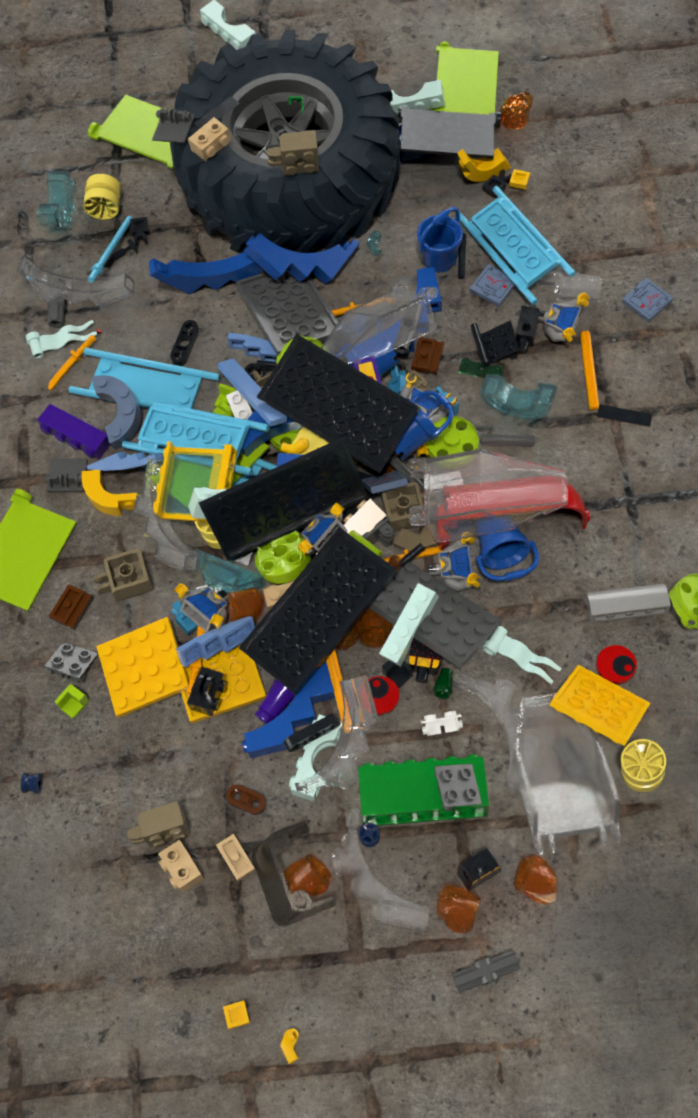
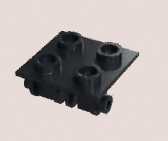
M511 320L481 334L490 364L506 356L511 357V359L518 357L519 347Z

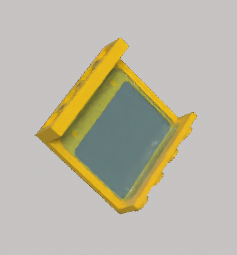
M167 441L166 448L163 451L164 461L160 467L161 477L156 487L157 498L153 503V511L160 519L207 522L206 519L192 518L188 506L194 487H207L216 490L231 488L237 451L229 444H225L224 450L175 447L171 441Z

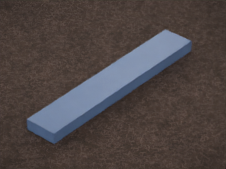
M234 358L218 363V369L270 427L287 422L286 415L257 398L261 391L260 386Z

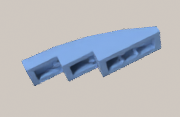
M228 333L227 339L231 349H243L246 356L261 357V361L276 362L278 356L269 341L249 335Z
M121 452L87 465V469L102 471L132 469L162 461L164 457L162 453H155L145 457L144 452L135 453L127 457L126 452Z
M248 616L220 626L219 629L210 630L176 648L181 665L187 667L201 657L207 660L221 650L227 653L238 646L255 629L253 618Z

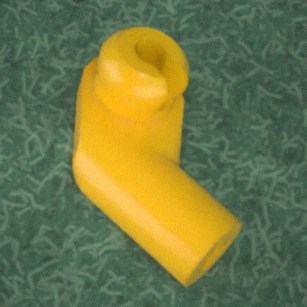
M300 438L293 445L283 442L281 452L301 454L308 448L309 441L306 438Z
M295 1028L288 1029L280 1043L288 1064L298 1060L294 1046L299 1033Z

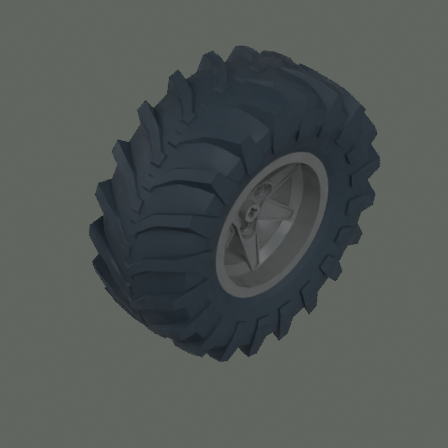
M285 30L280 39L265 41L260 32L251 35L246 47L236 50L229 43L222 46L213 65L201 60L195 66L190 84L181 83L176 96L175 109L173 110H187L191 114H195L185 143L170 142L174 170H176L178 184L182 187L185 196L188 198L186 203L190 212L193 215L200 214L207 221L205 231L210 236L219 233L225 234L233 239L230 249L238 252L247 245L246 242L252 235L256 237L261 233L265 238L284 249L299 253H309L311 247L322 245L325 250L333 248L338 244L340 245L347 232L358 238L367 229L373 215L381 216L390 199L391 192L394 191L399 172V119L390 104L393 100V94L389 85L379 83L375 78L378 66L373 61L359 63L353 59L355 46L348 43L336 49L325 45L324 42L327 34L323 33L316 34L309 41L295 39V30ZM232 96L240 104L218 120L228 128L231 141L205 162L195 152L191 151L188 138L199 130L193 124ZM288 96H301L304 98L303 113H301L302 101L300 103L292 101L290 107ZM315 130L318 148V172L283 175L282 166H270L267 163V149L280 147L279 136L281 134ZM247 151H260V152H259L256 156H254V155L250 154V153L247 152Z

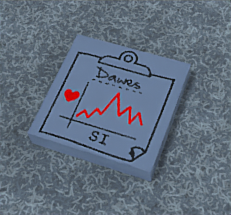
M488 264L470 287V292L500 307L516 285L503 271Z
M647 278L622 299L623 304L647 322H650L673 301L672 296Z
M398 471L361 480L364 488L372 494L408 485L407 478Z

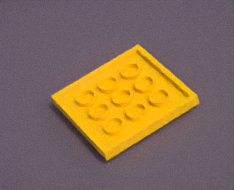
M168 617L96 646L115 715L118 718L183 692L189 686L185 667L181 665L176 651L178 644Z
M241 644L227 653L221 650L207 660L202 658V667L224 673L228 685L226 691L221 693L219 709L214 711L213 716L190 710L187 704L190 695L186 693L187 690L181 692L191 724L264 700L266 694L255 661L239 649ZM189 665L185 667L188 679H190L192 672Z
M577 665L553 697L549 706L555 708L560 713L570 716L576 722L592 728L596 733L605 735L613 742L625 746L647 711L650 702Z

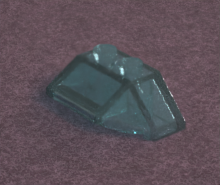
M195 548L194 553L207 586L211 588L218 587L228 595L234 594L237 596L265 586V580L262 575Z

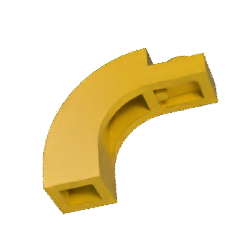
M499 148L494 150V158L472 159L463 149L457 153L460 157L459 167L465 177L471 181H487L492 175L499 176V172L502 169H505L506 172L511 168Z
M100 470L82 471L84 491L91 504L100 512L112 516H122V509L133 510L140 508V499L137 493H108L104 490V477Z

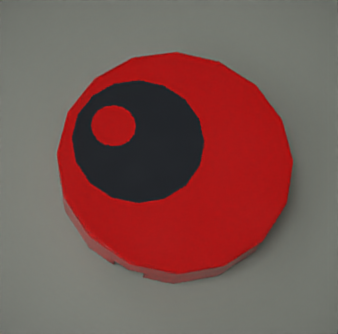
M608 646L597 657L596 669L598 674L614 684L619 685L628 682L636 672L637 661L635 655L624 646Z
M375 676L366 680L360 690V701L363 708L370 714L377 716L392 712L397 707L400 699L399 688L395 682L384 676Z

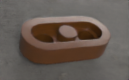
M233 785L227 791L226 797L232 806L252 815H259L264 812L266 801L261 794L241 785ZM240 794L241 798L239 800H235V795ZM255 802L260 803L257 808H253L252 805Z

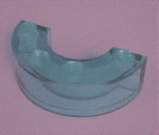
M49 171L47 178L48 202L47 204L39 205L37 218L42 227L65 228L71 223V213L74 212V203L72 202L74 179L71 178L69 171Z
M486 374L480 389L482 398L491 407L505 415L526 420H534L546 416L551 409L557 392V386L550 383H539L537 389L532 391L521 390L511 386L504 377L497 374Z

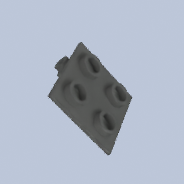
M157 110L156 116L160 120L152 141L185 143L195 114H191L187 110Z
M51 459L49 475L45 476V483H48L47 492H83L82 471H86L87 459Z
M390 518L380 520L375 525L374 530L362 535L372 544L379 540L384 546H391L393 544L394 531L390 526Z
M63 641L44 667L51 674H57L62 678L66 676V679L71 678V680L77 683L84 682L86 679L84 673L98 653Z
M472 764L434 767V775L438 782L437 788L440 790L439 795L443 803L442 808H445V811H451L454 809L453 807L482 804Z

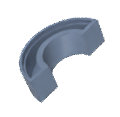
M94 376L91 379L96 395L101 400L116 401L118 405L116 418L111 424L105 426L109 444L116 450L122 447L123 441H130L137 433L141 423V406L135 394L123 381L112 376Z

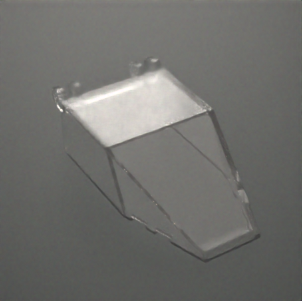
M406 285L391 287L390 292L346 311L321 348L347 364L354 362L355 365L361 364V359L370 356L371 359H375L436 330L437 325L429 301L437 297L439 293L438 288L426 286L421 288L419 293L416 294L409 293V287Z
M484 449L429 459L418 458L411 462V468L414 469L410 472L413 479H425L424 507L418 505L409 509V514L412 515L409 523L414 526H426L433 540L437 543L509 531L517 528L516 525L526 520L527 522L534 520L533 517L542 513L546 515L568 505L567 473L557 468Z
M556 693L521 698L515 742L519 793L538 855L544 853L541 841L544 839H548L549 848L552 853L556 852L554 838L599 831L601 842L605 845L608 844V836L605 830L612 829L615 842L621 841L618 823L620 799L598 735L591 731L588 726L576 722L570 716L560 713L555 708L549 706Z

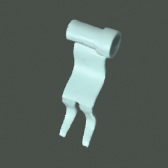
M93 320L82 326L66 325L53 335L40 336L38 332L28 333L26 340L27 344L30 345L33 358L40 359L44 356V351L61 349L69 341L83 342L91 335H98L97 331L85 336L69 333L86 330L90 325L94 324Z
M498 626L490 639L483 644L482 649L487 654L495 656L499 653L509 657L521 669L541 676L551 685L554 681L546 672L529 662L546 664L559 672L562 669L549 658L532 653L522 642L506 636L508 631L502 626Z

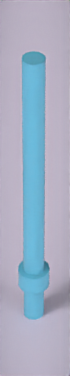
M131 216L126 217L98 263H95L92 267V272L88 277L89 282L93 283L97 276L103 272L105 263L131 224L130 219H133Z

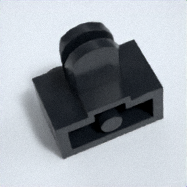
M201 667L187 701L190 710L213 716L214 711L219 709L221 693L226 691L228 685L224 673Z

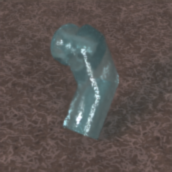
M377 230L370 234L367 241V246L375 256L382 252L378 246L381 233Z

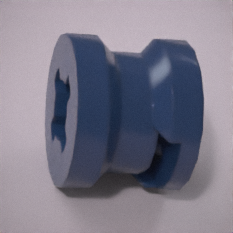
M23 773L21 792L33 791L34 794H39L43 783L42 774L29 775L28 773Z
M373 823L363 824L359 829V839L365 847H374L379 843V829Z

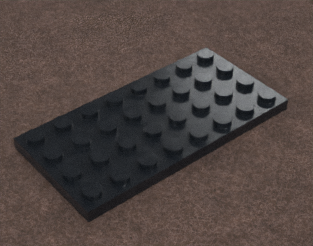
M298 334L295 335L257 395L258 399L329 443L343 437L351 456L378 473L382 471L421 410L418 405Z
M342 437L198 503L224 555L230 561L309 525L318 514H332L329 511L335 503H338L345 509L367 499L368 496L346 441Z
M339 527L240 645L239 649L293 694L297 695L398 571Z

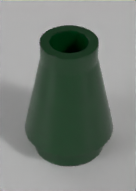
M449 668L441 669V673L433 687L434 695L440 699H448L453 693V671Z

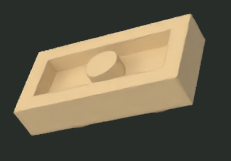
M234 834L216 844L237 881L256 871Z

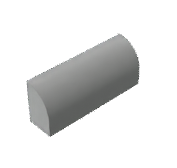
M664 583L585 593L590 623L668 614L671 607L668 590Z

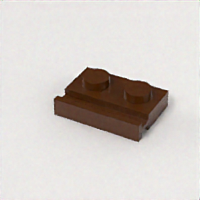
M419 337L411 370L424 373L432 372L437 375L445 341L438 342L435 339Z
M68 584L51 611L49 618L74 630L93 600V596Z

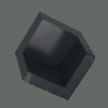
M389 660L382 665V673L394 681L398 688H401L413 676L412 667L405 661H403L401 667Z

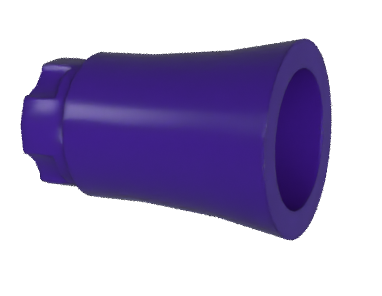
M274 679L255 716L265 724L271 722L282 713L296 695L278 680Z

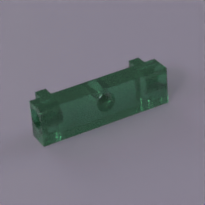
M465 358L461 361L459 373L501 382L504 368L498 364L497 366L489 365L484 367L482 363Z

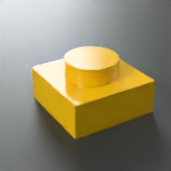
M514 169L509 187L526 190L530 172Z
M245 1001L223 1007L229 1030L250 1024Z

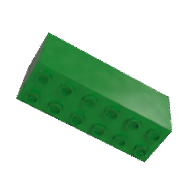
M468 755L466 758L458 759L456 756H450L445 758V760L428 758L423 762L406 760L404 763L399 764L389 761L383 763V765L366 763L362 767H358L363 824L373 823L376 826L488 817L489 801L484 757ZM472 764L482 804L453 807V810L445 811V808H442L443 803L439 795L440 790L437 788L438 782L434 775V767Z

